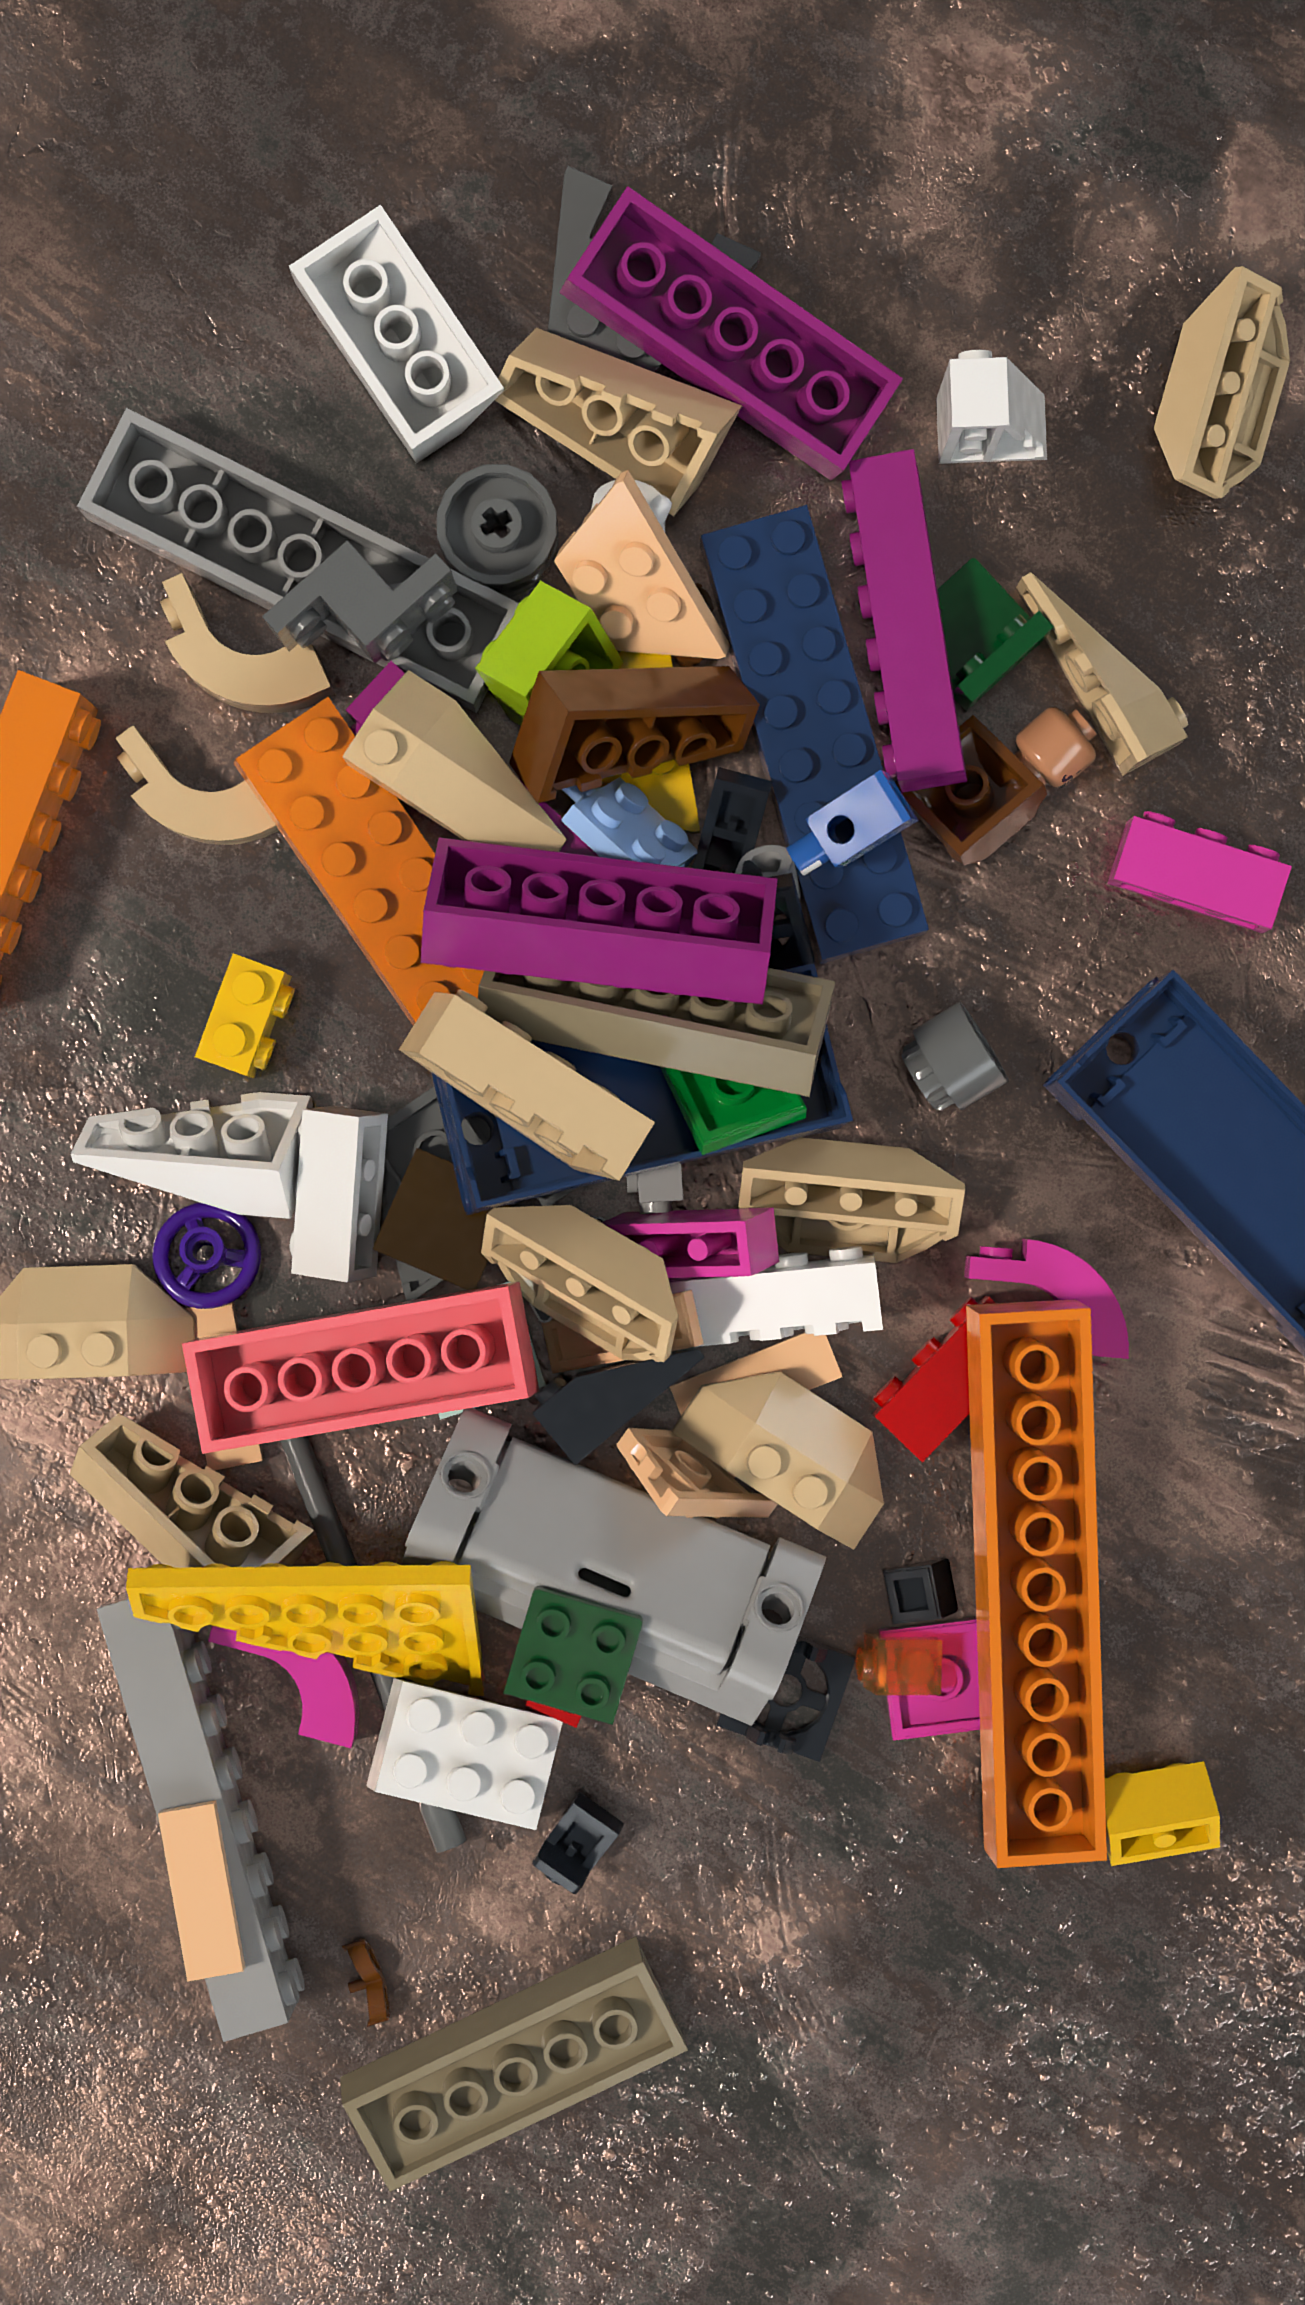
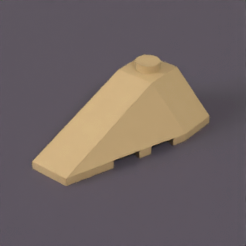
M1032 572L1021 578L1016 587L1032 617L1040 611L1054 626L1045 640L1122 776L1178 746L1188 737L1183 729L1188 726V721L1175 698L1171 697L1167 700L1162 690Z
M409 670L373 708L342 756L348 766L464 841L560 852L567 841L565 836L534 800L529 791L457 701Z

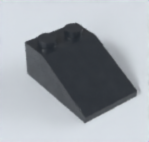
M698 1346L671 1351L670 1357L665 1362H655L653 1359L646 1361L627 1360L577 1372L569 1380L561 1372L537 1392L535 1397L540 1404L534 1409L532 1414L576 1465L705 1358L704 1353Z

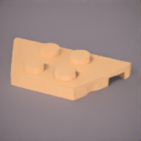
M629 470L620 473L608 493L599 504L596 503L585 517L579 529L573 532L559 549L554 562L577 600L593 610L617 651L711 659L726 657L730 647L729 641Z
M628 1428L616 1444L628 1462L629 1467L639 1478L660 1511L666 1516H685L687 1518L713 1517L716 1519L720 1517L768 1518L778 1505L762 1493H749L734 1479V1475L678 1437L672 1430Z

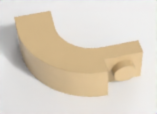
M182 573L162 582L168 594V598L160 601L163 611L173 631L181 628L184 629V633L166 640L165 643L182 669L208 694L233 707L259 713H282L299 710L316 704L326 697L336 695L313 644L306 648H301L297 644L290 652L283 647L277 651L262 655H248L235 652L221 644L214 637L192 587Z
M131 726L115 738L124 749L117 756L122 766L136 783L143 778L148 782L132 794L131 797L150 817L169 830L194 841L217 845L252 842L279 831L275 822L245 780L223 791L204 792L194 790L175 779L135 726Z

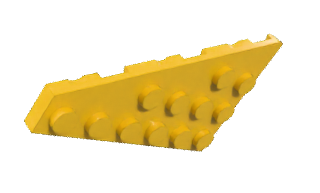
M440 1561L431 1565H399L393 1562H380L373 1566H343L338 1563L327 1562L317 1566L287 1567L279 1563H267L260 1567H230L215 1563L204 1567L174 1568L165 1564H154L147 1568H128L126 1590L135 1618L156 1623H170L182 1629L199 1632L202 1627L207 1625L237 1631L236 1641L277 1651H291L299 1656L317 1659L319 1655L326 1652L353 1658V1668L394 1678H407L415 1683L432 1686L436 1681L445 1679L469 1685L468 1695L484 1696L485 1676L471 1565H457L453 1562Z

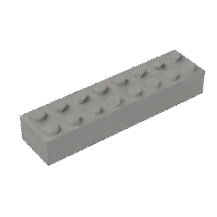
M128 408L125 409L77 505V508L87 520L268 610L347 540L393 591L430 559ZM451 569L457 591L451 596L455 600L454 605L436 622L430 624L425 619L409 633L414 638L412 643L391 661L404 673L408 670L456 700L459 705L477 713L489 688L475 667L480 662L488 644L498 638L513 618L519 603ZM331 615L323 621L327 628L322 633V637L372 661ZM384 656L376 664L385 667L390 661Z
M127 1592L113 1596L96 1610L157 1818L160 1810L214 1800L217 1803L245 1961L243 1972L205 1978L222 2040L226 2042L289 2022L297 2003H299L300 1996L298 1992L305 1990L303 1974L297 1958L289 1960L283 1939L289 1937L286 1916L281 1905L273 1907L267 1886L274 1883L271 1865L265 1852L257 1853L252 1833L258 1831L257 1818L250 1799L244 1801L241 1799L236 1780L243 1778L242 1767L235 1747L226 1748L221 1727L227 1725V1717L220 1695L218 1693L211 1695L205 1674L211 1673L212 1667L206 1645L203 1641L195 1642L191 1630L182 1629L170 1623H156L135 1618Z

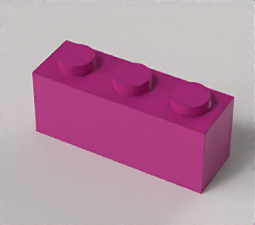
M1144 811L1142 818L1133 816L1126 822L1107 884L1259 933H1265L1272 929L1292 868L1290 865L1278 862L1280 857L1278 852L1256 845H1248L1247 851H1243L1226 845L1228 837L1223 834L1203 828H1196L1193 835L1175 829L1176 821L1174 819L1149 811Z
M773 1207L673 1210L649 1214L624 1212L602 1222L663 1258L668 1278L753 1276L780 1262Z

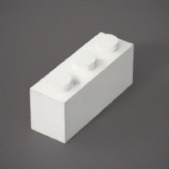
M336 1106L302 1109V1120L297 1131V1142L300 1149L298 1176L294 1189L296 1200L295 1224L290 1238L292 1274L347 1283L377 1277L378 1252L372 1248L380 1232L387 1113Z

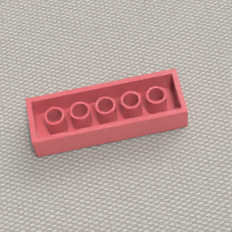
M520 1281L206 1336L182 1343L202 1454L525 1399L540 1391Z

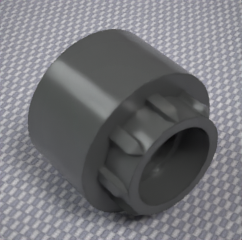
M960 1001L913 1029L912 1032L916 1040L904 1046L901 1054L914 1081L935 1110L943 1111L954 1103L960 1110H963L1009 1082L1000 1061L987 1039Z

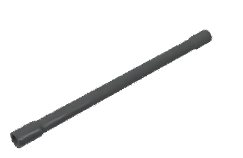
M308 1436L280 1440L326 1561L343 1566H358ZM370 1672L385 1711L394 1677ZM419 1802V1809L436 1853L450 1850L467 1841L456 1811Z

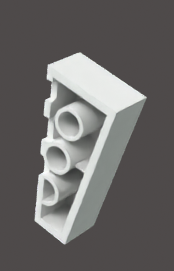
M862 1246L829 1250L830 1259L808 1261L806 1252L779 1255V1263L753 1276L668 1278L672 1293L692 1290L704 1343L699 1346L730 1344L738 1342V1336L747 1335L750 1336V1340L782 1339L794 1335V1330L805 1329V1334H814V1336L837 1334L839 1331L849 1329V1324L859 1322L863 1324V1331L883 1330L874 1254L863 1255Z

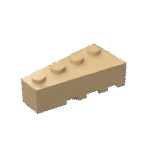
M536 328L508 356L498 378L504 387V391L495 399L496 402L616 479L620 473L629 470L634 480L653 486L661 495L670 499L672 506L669 514L673 517L700 486L742 405L539 328Z
M458 990L456 995L434 992L399 1050L574 1170L620 1181L655 1122L621 1101L605 1087L591 1082L577 1073L576 1068L562 1057L549 1051L546 1053L530 1043L532 1037L519 1027L507 1021H503L500 1024L486 1015L485 1012L488 1007L473 995L463 990Z
M120 1413L114 1416L78 1448L70 1475L162 1564L174 1568L204 1567L215 1563L230 1567H260L267 1563H279L290 1567L301 1557L314 1532L313 1529L298 1520L293 1524L273 1512V1505L255 1494L250 1498L223 1482L225 1476L206 1466L205 1469H202L179 1455L180 1449Z

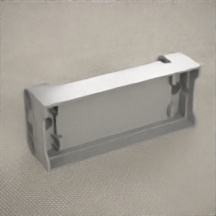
M475 1408L463 1409L406 1540L405 1546L407 1549L401 1565H431L440 1561L453 1562L457 1565H471L476 1610L520 1629L523 1628L534 1588L537 1586L640 1615L643 1618V1624L628 1674L752 1726L768 1700L774 1698L779 1688L822 1573L826 1556L782 1537L778 1538L771 1552H769V1544L708 1518L666 1516L660 1511L648 1493L582 1465H575L570 1460L513 1437L511 1442H507L506 1439L512 1426L511 1423ZM453 1479L465 1480L474 1490L472 1492H460L453 1488L449 1481ZM770 1609L777 1612L782 1618L781 1624H773L764 1617L762 1610Z

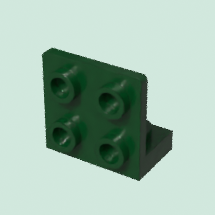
M971 558L937 589L954 698L966 711L1042 643L1054 628L1040 611L1033 617H1030L975 558Z
M535 1587L504 1693L613 1725L642 1628L643 1618L637 1614L548 1588Z

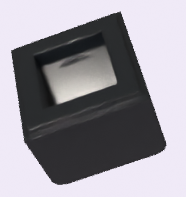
M937 1559L883 1570L893 1624L937 1620L957 1612L958 1604L948 1559Z

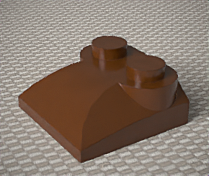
M974 715L959 726L967 782L902 793L914 814L944 844L948 854L964 865L977 863L989 857L1035 816L1040 804L1047 795L1045 785ZM896 780L895 783L901 791L898 780Z

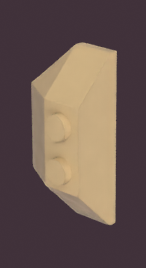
M1243 266L1235 267L1183 323L1154 425V431L1174 479L1214 499L1224 497L1230 488L1240 483L1261 465L1290 363L1286 323L1280 308V304L1283 303L1282 287Z
M801 1137L743 1161L738 1209L773 1207L777 1243L787 1252H806L811 1255L830 1256L829 1250L862 1246L863 1255L874 1254L875 1261L897 1263L927 1250L942 1239L947 1241L958 1236L965 1183L910 1148Z
M572 1205L493 1208L487 1213L481 1253L491 1264L497 1263L510 1283L520 1281L522 1296L532 1306L622 1360L646 1361L653 1359L655 1362H665L670 1357L678 1314L663 1258Z
M135 1264L23 1268L0 1295V1379L118 1377L187 1372L182 1343L194 1340V1316Z
M781 1371L701 1385L672 1429L674 1434L720 1467L817 1530L853 1550L884 1505L873 1432Z

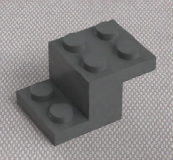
M347 540L268 610L262 618L276 638L290 652L297 644L301 648H306L318 639L327 628L323 621L331 615L373 663L376 664L384 656L388 661H391L400 655L414 639L409 633L425 619L432 624L447 613L455 603L451 596L457 591L451 569L435 553L393 591Z

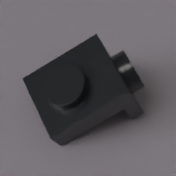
M579 1792L546 1835L532 1864L543 1872L551 1882L561 1885L573 1894H577L583 1887L590 1871L618 1837L625 1823Z

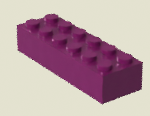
M628 186L559 292L696 388L742 405L737 414L738 417L829 480H833L844 471L903 380L898 374Z
M438 838L423 910L421 963L451 968L459 967L500 972L509 975L516 974L557 979L560 981L607 985L617 988L664 992L674 995L722 999L731 1002L763 1004L771 951L777 878Z

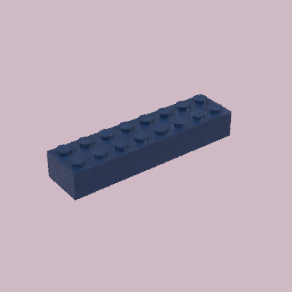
M807 505L701 535L700 550L724 634L730 643L729 651L736 675L760 704L751 728L766 780L773 781L770 794L786 847L812 832L806 818L879 770H883ZM849 818L840 822L835 827L836 837L842 843L854 835V824ZM901 832L842 868H836L829 860L803 876L796 867L801 888L800 899L819 965L922 936L929 930Z

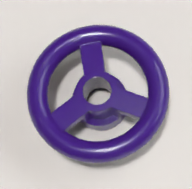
M201 1202L194 1203L175 1212L160 1228L153 1247V1268L162 1288L177 1302L197 1309L222 1307L241 1297L254 1282L261 1263L260 1240L254 1226L245 1215L229 1212ZM201 1218H216L230 1224L241 1236L245 1250L227 1249L219 1234L213 1229L205 1227ZM186 1225L188 1232L181 1239L179 1252L181 1259L187 1266L176 1279L169 1264V1249L175 1235ZM206 1245L214 1247V1253L209 1260H197V1252L201 1247ZM219 1266L242 1268L237 1278L221 1290L211 1293L192 1291V1288L204 1273L214 1271Z

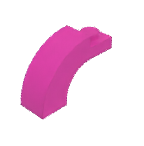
M1022 1239L1020 1260H1012L1013 1249L980 1246L979 1257L966 1256L965 1278L1030 1284L1045 1291L1054 1300L1076 1299L1090 1307L1092 1356L1129 1359L1128 1332L1120 1305L1105 1280L1080 1257L1056 1245L1030 1239Z
M217 1626L211 1627L208 1642L267 1657L280 1664L292 1676L302 1700V1719L298 1731L299 1735L352 1748L357 1738L360 1709L356 1682L345 1656L326 1652L319 1655L317 1659L307 1658L291 1651H277L236 1641L237 1631Z

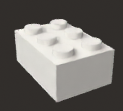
M394 1678L366 1786L374 1792L536 1830L563 1722L548 1715Z

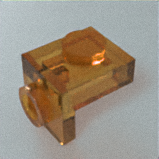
M865 1634L864 1647H859L856 1654L857 1677L859 1681H863L864 1688L875 1695H941L942 1639L937 1637H882L878 1634Z

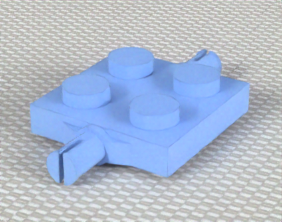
M620 777L602 788L599 787L580 792L577 786L561 789L575 802L561 821L599 857L687 867L698 853L697 849L688 841L687 834L680 826L665 820L648 804L646 795L639 788L626 783Z

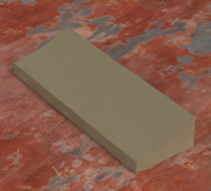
M768 968L763 1004L484 971L478 988V999L488 1007L485 1012L486 1015L500 1024L503 1021L512 1023L528 1033L532 1040L810 1097L836 981Z
M637 1936L341 2076L342 2106L388 2190L391 2192L688 2051V2048Z

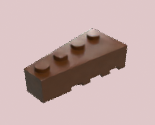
M730 666L539 671L509 764L537 803L556 799V791L577 786L580 792L602 787V779L628 772L633 779L652 774V769L664 762L675 760L679 766L743 750L760 704Z

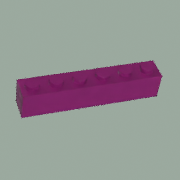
M910 449L851 460L849 462L851 479L841 481L847 514L857 513L859 532L850 533L849 535L854 565H865L867 585L858 586V595L863 619L873 617L875 638L866 639L871 672L881 670L884 691L874 692L879 725L889 724L892 744L882 746L885 770L892 778L897 777L902 793L967 782L915 451Z

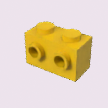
M233 953L195 1057L251 1078H255L257 1069L265 1070L275 1046V1039L269 1038L277 1017L284 1019L294 995V988L289 986L292 976Z
M1204 1761L1191 1764L1174 1763L1162 1769L1133 1774L1122 1772L1105 1778L1106 1844L1111 1866L1220 1848V1815Z

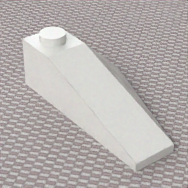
M256 1092L242 1094L241 1103L210 1107L209 1100L190 1102V1111L161 1115L155 1108H146L91 1116L88 1118L71 1152L72 1161L229 1212L240 1215L291 1219L296 1207L294 1189L299 1164L300 1147L297 1142V1131L302 1120V1109L313 1108L311 1096Z

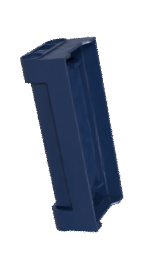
M815 963L782 970L818 978ZM827 1024L810 1097L800 1095L807 1108L806 1118L705 1155L701 1154L660 1066L535 1040L530 1042L546 1053L549 1051L562 1057L576 1068L577 1073L591 1082L605 1087L621 1101L655 1122L622 1177L788 1138L797 1139L836 1130L853 1121L847 1093L840 1081ZM432 1073L456 1180L467 1215L514 1205L522 1200L612 1180L574 1170ZM468 1117H479L486 1121L490 1128L488 1142L482 1145L469 1143L463 1135L462 1121Z
M1171 970L1159 978L1156 976L1149 981L1080 1047L1043 1086L1077 1121L1081 1119L1086 1121L1278 1321L1275 1327L1305 1357V1105L1174 970ZM1111 1036L1122 1037L1129 1043L1131 1057L1126 1065L1114 1063L1107 1055L1106 1047Z

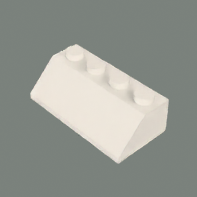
M381 205L289 265L295 284L416 464L462 434L504 391V387Z

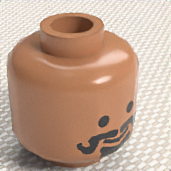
M1049 707L1017 734L1016 743L1020 750L1014 755L1044 785L1048 783L1054 788H1063L1094 762L1096 752L1089 741L1097 733L1077 709L1067 716L1060 708Z

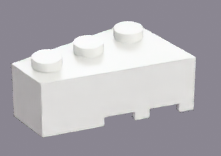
M968 350L959 353L958 359H950L936 398L939 464L1047 460L1045 395L1007 357L992 358V352L989 350Z

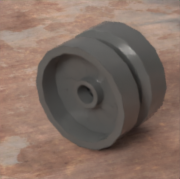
M484 464L461 474L445 491L437 511V539L450 569L506 597H514L533 589L550 572L559 550L557 513L547 489L529 472L509 464ZM503 526L507 528L508 535L500 539L495 532L489 533L494 527Z

